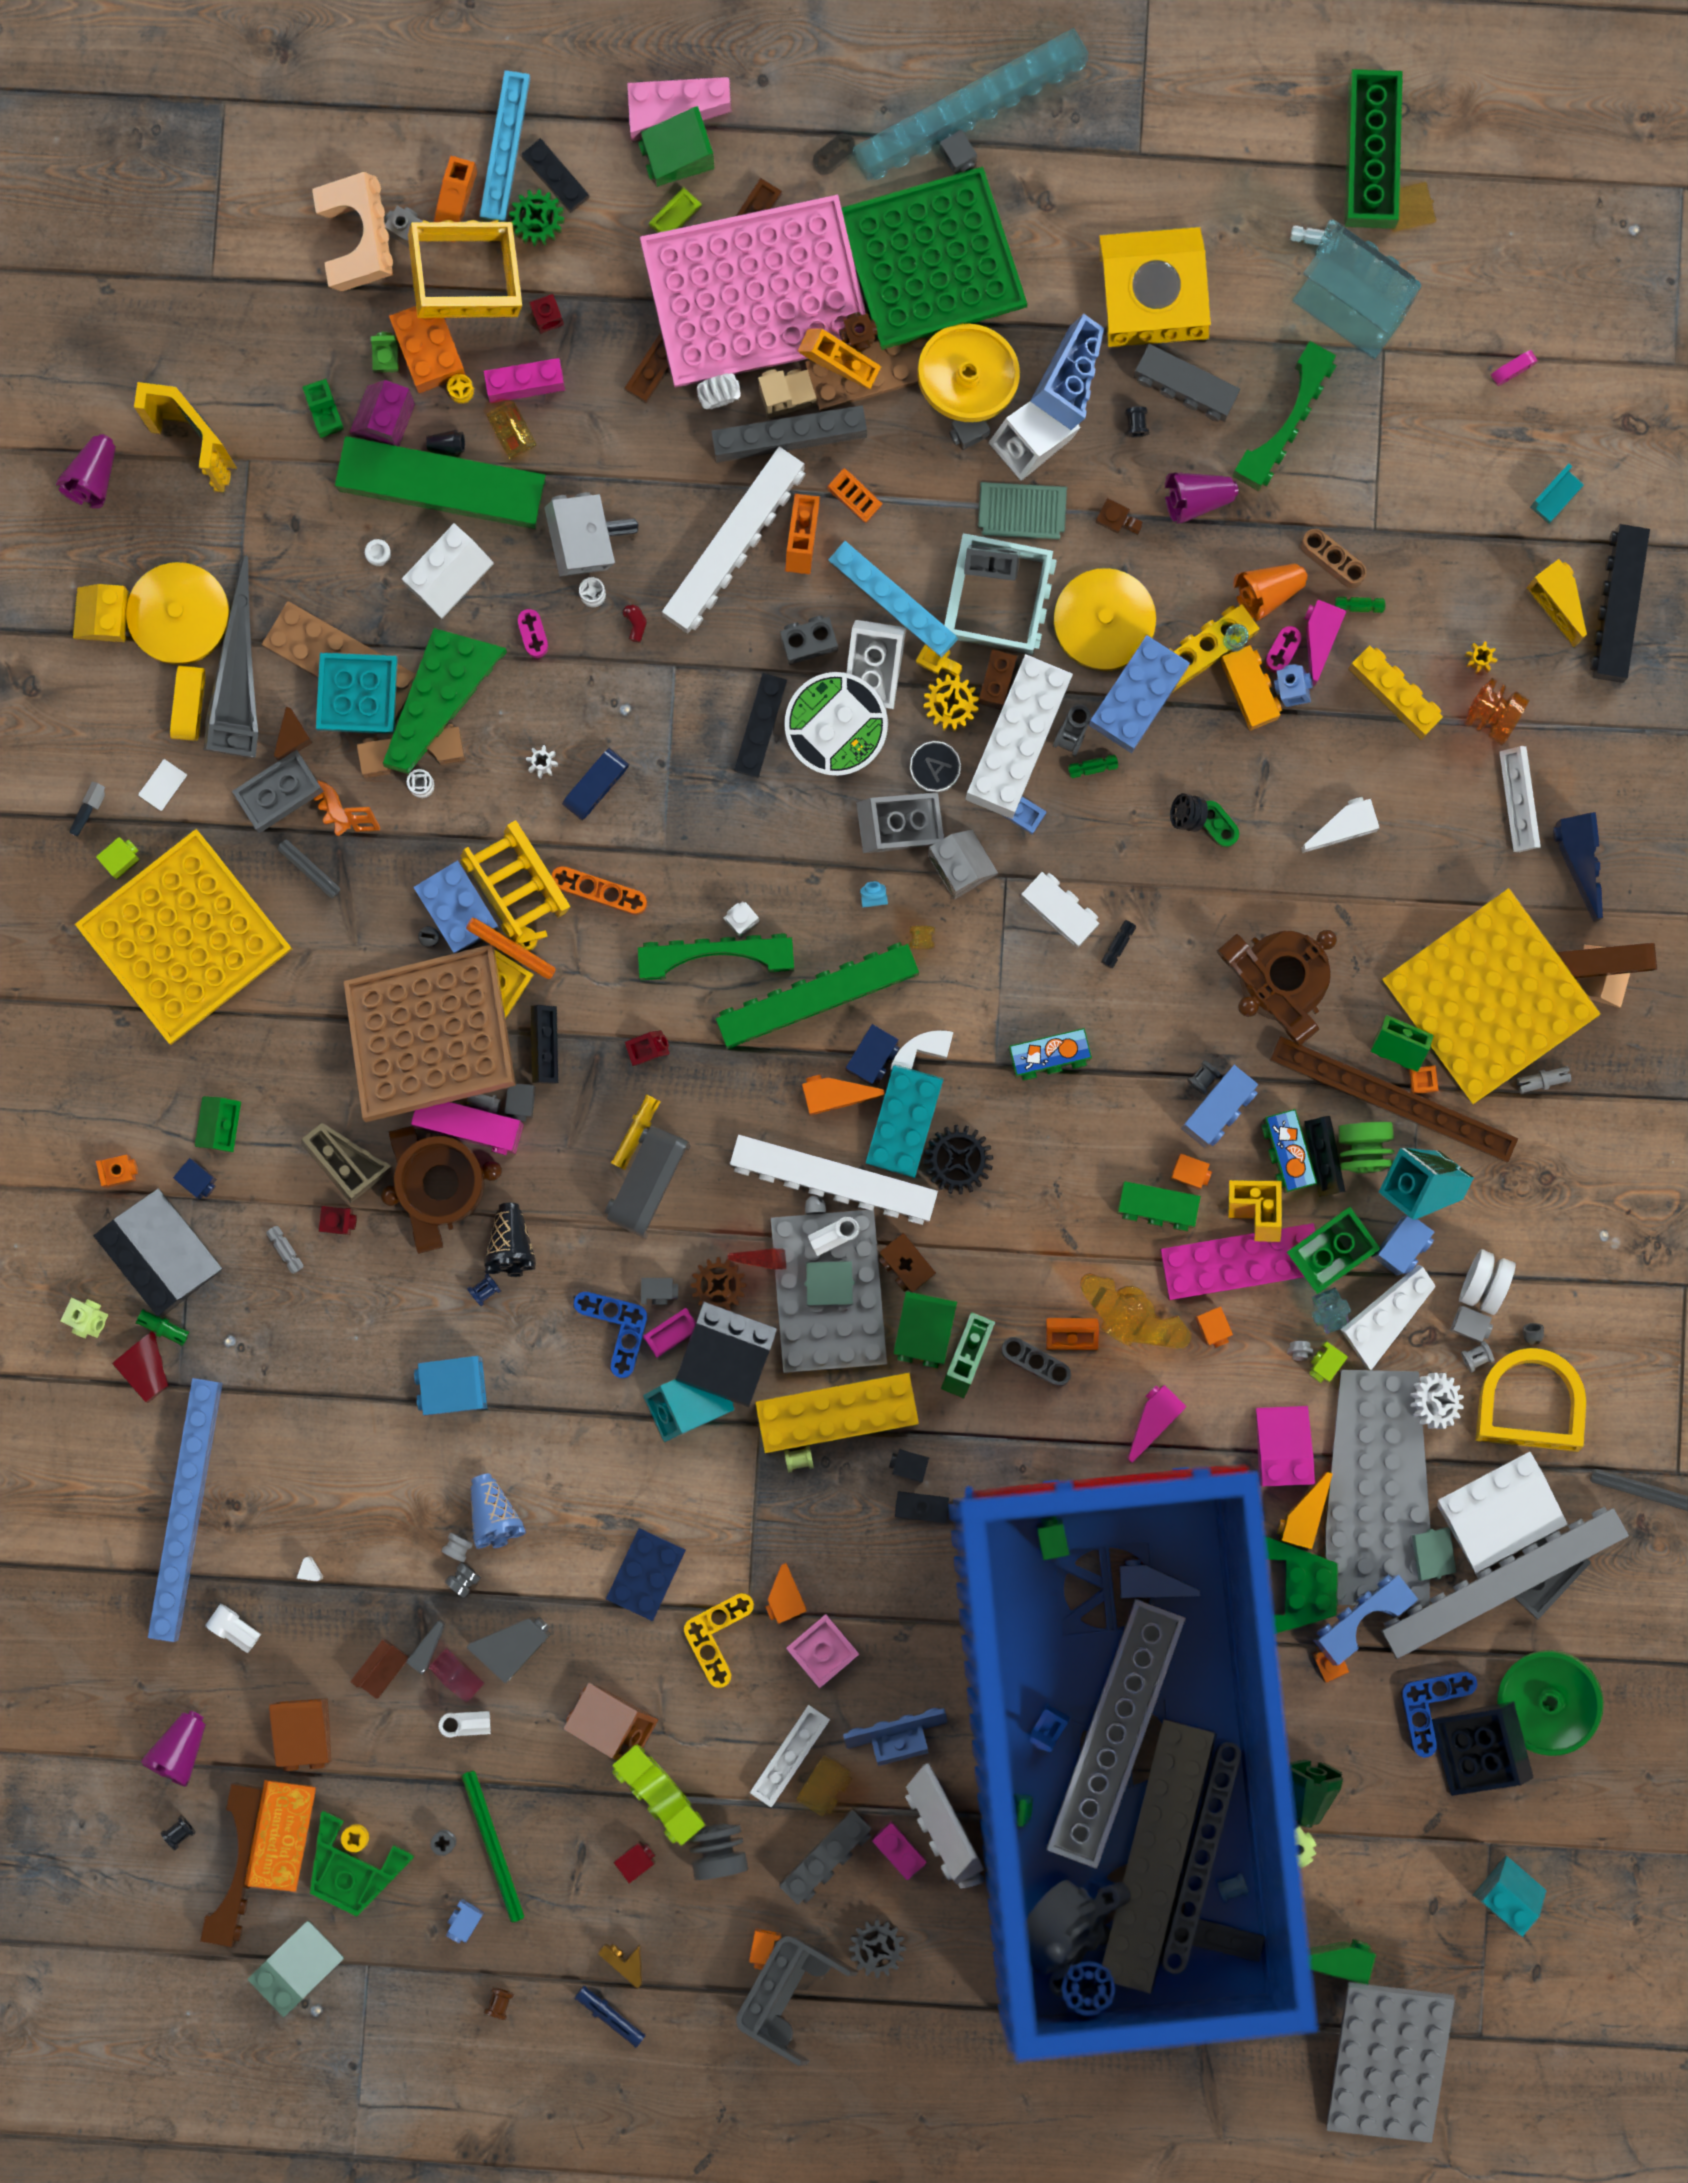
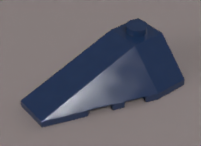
M1596 812L1560 819L1556 826L1553 827L1554 841L1559 844L1560 852L1593 922L1599 921L1603 918L1601 884L1596 882V877H1599V870H1601L1600 861H1598L1594 853L1596 852V847H1599Z

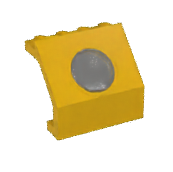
M1200 227L1099 235L1100 262L1103 263L1107 308L1108 347L1209 339L1211 320L1206 256Z

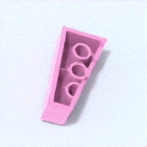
M729 77L628 83L632 142L640 140L641 131L696 106L699 107L702 120L731 112Z

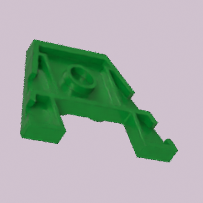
M1265 1536L1267 1559L1286 1560L1285 1615H1273L1275 1634L1337 1616L1338 1563Z
M323 1810L320 1815V1827L310 1894L357 1917L412 1861L415 1855L393 1845L382 1869L377 1868L333 1846L345 1820Z

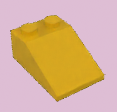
M1558 559L1534 577L1526 588L1571 645L1575 647L1587 633L1576 581L1573 577L1574 572L1566 562L1562 563Z

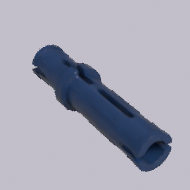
M585 1985L574 1997L575 2000L592 2012L591 2015L594 2018H600L631 2043L633 2047L637 2048L646 2036L645 2033H642L626 2018L607 2004L608 2001L606 1999L601 2000L586 1988Z

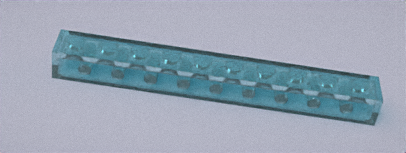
M1072 28L853 147V157L867 181L872 178L878 180L888 173L887 170L895 166L900 168L910 161L909 158L917 154L922 156L932 149L931 146L943 141L961 129L963 132L969 131L979 120L983 118L988 120L997 115L998 110L1005 106L1011 108L1019 103L1020 98L1025 95L1033 96L1040 92L1042 86L1049 82L1055 84L1064 78V74L1070 71L1077 72L1086 66V62H1088L1089 52L1075 28Z

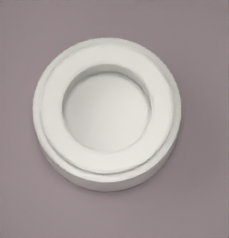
M375 539L366 545L365 557L370 564L382 566L390 560L391 550L385 541Z

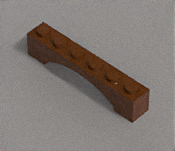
M237 1782L231 1784L226 1810L232 1812L237 1828V1865L231 1886L224 1900L214 1913L209 1912L205 1915L201 1942L232 1947L235 1945V1941H240L243 1926L239 1925L240 1916L245 1915L248 1900L244 1899L245 1890L250 1889V1886L244 1884L263 1787Z

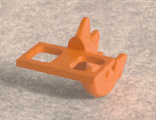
M318 781L324 792L313 799L315 801L323 799L318 804V809L327 811L323 818L324 824L335 823V835L340 836L347 829H350L351 825L355 832L380 831V825L370 807L343 808L335 789L325 782ZM352 812H366L367 815L355 816L352 815ZM371 823L373 826L360 827L358 824Z

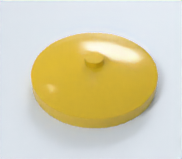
M959 324L939 331L926 343L919 359L917 377L925 399L939 413L957 421L979 422L998 415L1011 403L1018 388L1020 367L1013 348L997 332L981 325Z
M181 562L160 565L143 575L133 587L126 608L127 625L136 644L153 659L171 665L191 664L210 655L222 642L230 615L228 599L219 582L206 570L193 564Z
M1108 568L1090 570L1070 581L1061 592L1054 611L1055 635L1064 652L1076 663L1098 671L1117 670L1127 666L1146 635L1151 638L1153 637L1156 626L1154 603L1146 588L1131 575Z

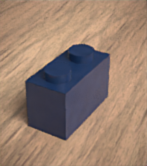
M872 1024L846 1066V1071L871 1086L875 1081L880 1083L887 1069L883 1068L887 1060L893 1061L900 1050V1047L897 1046L899 1039Z

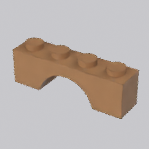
M446 724L440 736L436 737L427 747V752L432 754L440 765L466 761L459 727H454L453 724ZM393 734L388 735V739L378 741V738H367L362 740V744H357L361 772L365 779L390 774L391 769L384 767L383 761Z

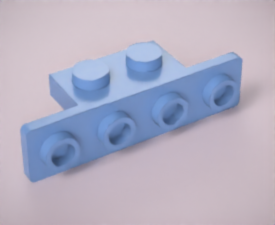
M932 1708L923 1714L916 1716L905 1715L893 1722L882 1721L876 1723L873 1727L865 1729L854 1728L844 1734L843 1737L847 1749L872 1743L877 1764L881 1766L929 1753L923 1729L946 1724L948 1721L945 1709Z

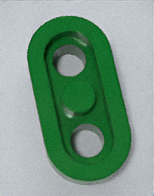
M1206 801L1208 811L1214 813V818L1206 819L1203 828L1217 845L1224 848L1233 846L1239 838L1237 825L1220 804L1215 801ZM1228 831L1230 838H1222L1221 832Z

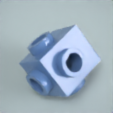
M1287 665L1282 670L1277 671L1278 679L1274 680L1276 694L1281 696V700L1286 707L1311 702L1309 689L1313 688L1312 677L1310 673H1306L1302 665Z

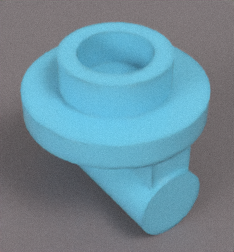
M868 882L861 888L862 908L888 904L886 887L879 882Z

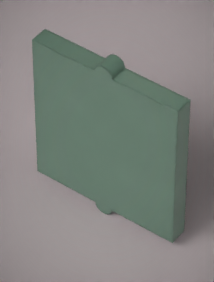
M852 1261L806 1262L807 1281L804 1285L807 1287V1305L853 1304L852 1286L855 1284V1281L852 1280Z
M1450 1527L1437 1530L1428 1529L1427 1532L1412 1535L1419 1581L1431 1578L1441 1579L1443 1575L1456 1573Z

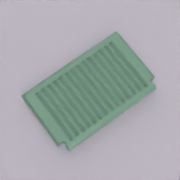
M981 482L978 528H983L982 535L1060 539L1059 532H1065L1067 487Z

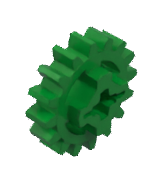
M538 189L536 195H533L531 190H528V197L525 198L520 194L518 196L520 203H512V207L516 211L509 212L510 218L514 219L511 221L512 226L517 228L514 233L516 237L523 235V243H527L531 239L533 246H536L538 240H541L542 244L546 245V238L549 237L554 241V232H562L558 224L565 223L564 217L559 216L564 213L563 207H557L559 205L558 198L551 201L552 196L550 192L542 196L541 189ZM524 210L526 213V217H524L522 219V222H520V216L522 211ZM532 213L538 217L541 216L542 222L536 218L533 219ZM554 213V219L550 226L548 218H550L552 216L551 214Z

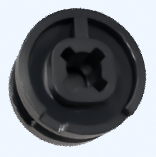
M1185 793L1179 794L1174 799L1170 809L1172 826L1176 829L1198 832L1204 826L1207 819L1208 806L1206 800L1200 796H1192Z

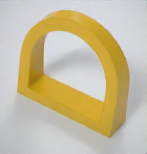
M1538 1348L1517 1350L1500 1359L1486 1376L1480 1391L1475 1441L1579 1452L1584 1447L1586 1393L1577 1371L1561 1356ZM1526 1363L1540 1364L1556 1372L1566 1384L1571 1400L1568 1435L1494 1427L1492 1425L1494 1394L1500 1377L1509 1369Z

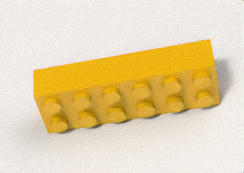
M909 1373L756 1401L765 1453L919 1424Z

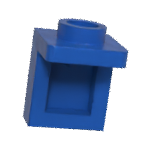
M1047 1705L1028 1740L1037 1748L1052 1752L1070 1717Z

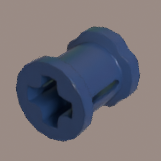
M485 1274V1278L474 1287L470 1286L467 1288L481 1307L484 1305V1301L494 1293L501 1292V1289L489 1274Z

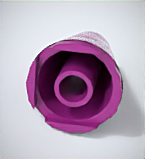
M102 434L93 436L58 478L56 486L60 485L58 490L66 498L80 505L84 501L91 503L89 508L93 509L101 508L104 505L116 450L110 437Z
M1174 472L1169 473L1165 480V489L1169 488L1170 496L1165 497L1166 506L1172 521H1177L1176 524L1184 523L1232 503L1235 500V496H1238V485L1236 481H1233L1228 476Z
M191 1710L188 1714L183 1712L145 1754L140 1763L162 1777L165 1776L171 1779L172 1782L186 1787L190 1781L206 1724L202 1722L204 1717Z

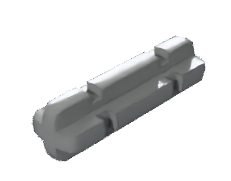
M278 1226L269 1229L266 1234L271 1241H274L273 1245L283 1261L288 1263L286 1266L290 1272L294 1274L303 1268V1264L299 1258H296L297 1254L286 1237L283 1238L281 1229Z

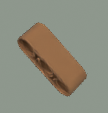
M1311 529L1306 532L1301 541V549L1306 556L1344 586L1356 588L1361 585L1366 576V568L1362 562L1321 530ZM1316 538L1320 546L1317 548L1310 547L1307 539ZM1331 553L1336 554L1340 562L1337 564L1330 563L1327 555ZM1350 569L1356 570L1360 578L1357 580L1350 579L1347 571Z

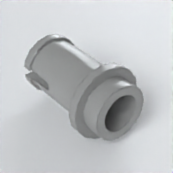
M479 1094L468 1097L466 1106L497 1114L501 1099H497L496 1095L491 1097Z

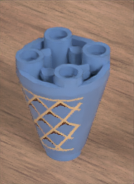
M482 1474L473 1478L470 1488L473 1540L476 1548H484L491 1544L493 1548H500L508 1544V1539L525 1535L526 1531L523 1522L496 1480L492 1479L491 1474Z

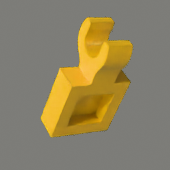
M926 644L916 659L917 664L939 675L941 669H944L956 677L963 670L961 664L948 658L951 653L950 650L941 658Z

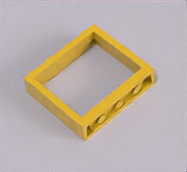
M426 220L411 222L408 242L417 318L518 317L522 308V298L512 222H498V220L491 222H479L477 220L466 222H453L451 220H444L442 222H428ZM419 241H501L508 296L425 297Z

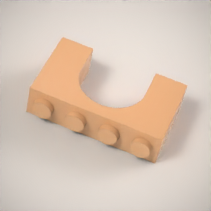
M361 172L313 188L317 214L332 218L356 210L363 221V236L358 247L346 256L324 262L328 287L345 291L392 276L393 259L389 252V234L385 228V210L381 204L379 193L381 186L377 177Z

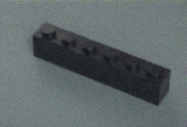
M1619 524L1615 531H1611L1609 546H1613L1611 556L1608 555L1605 565V571H1609L1608 581L1604 580L1601 595L1605 596L1604 605H1600L1598 620L1601 621L1600 630L1596 631L1594 645L1598 647L1597 653L1592 656L1590 670H1594L1593 678L1620 683H1624L1628 679L1650 535L1649 528Z

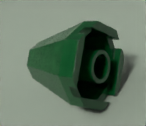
M1304 1759L1290 1762L1289 1771L1294 1818L1298 1821V1825L1311 1828L1313 1825L1320 1824L1341 1790L1343 1777L1341 1771L1326 1763L1318 1762V1766L1315 1767L1311 1766L1312 1761Z

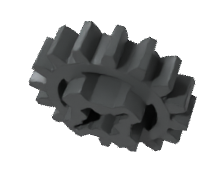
M876 1919L875 1925L872 1926L868 1921H865L866 1928L864 1930L860 1927L856 1928L859 1934L858 1937L851 1935L850 1939L855 1942V1945L849 1946V1951L855 1952L851 1957V1961L858 1960L859 1963L856 1969L866 1968V1976L871 1971L875 1972L876 1978H879L881 1971H884L886 1976H889V1968L892 1967L897 1970L898 1965L896 1961H904V1957L899 1954V1952L906 1950V1946L899 1945L904 1940L903 1935H895L898 1931L897 1926L889 1929V1921H886L883 1926L880 1925L879 1919ZM878 1931L877 1936L870 1939L864 1937L870 1932ZM888 1935L894 1941L895 1950L888 1947L886 1942ZM881 1942L882 1949L885 1951H879L877 1955L873 1954V1948L870 1946ZM860 1947L868 1953L867 1962L860 1954ZM884 1958L890 1960L884 1965L876 1966L877 1962Z

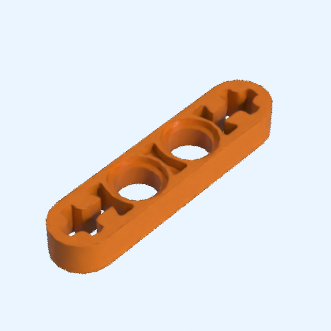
M563 866L557 867L551 874L555 883L563 892L632 915L642 914L647 908V899L640 891ZM566 872L567 878L575 880V875L580 877L576 881L575 890H572V883L564 882L563 885H559V880L556 879V876ZM591 880L594 883V890L588 894L581 892L580 884L582 881ZM608 888H615L619 892L617 900L609 902L604 898V892ZM624 891L628 892L626 898L634 900L636 896H639L640 902L643 903L642 906H637L636 910L632 909V905L629 902L624 901V906L619 904L623 899Z

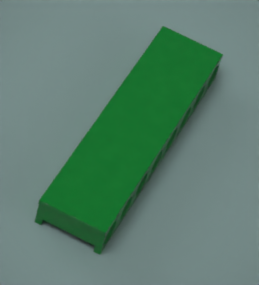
M345 436L335 486L339 492L536 529L546 475Z

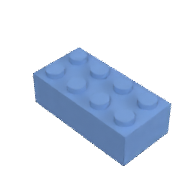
M1146 635L1090 720L1089 726L1132 753L1183 677L1190 663Z

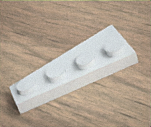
M1417 1265L1410 1273L1406 1274L1340 1329L1367 1369H1373L1436 1287L1422 1266Z

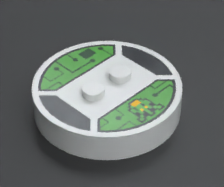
M830 672L811 678L795 692L786 710L785 732L792 751L807 767L822 774L845 775L864 768L879 754L887 737L888 716L881 697L869 683L848 673Z

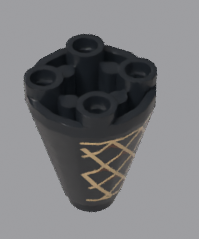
M502 1203L499 1205V1210L496 1211L484 1258L485 1273L487 1274L504 1272L509 1277L523 1276V1271L536 1269V1259L523 1213L517 1203Z

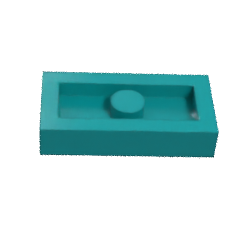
M1569 463L1530 507L1548 524L1584 486L1580 480L1569 472L1573 467Z

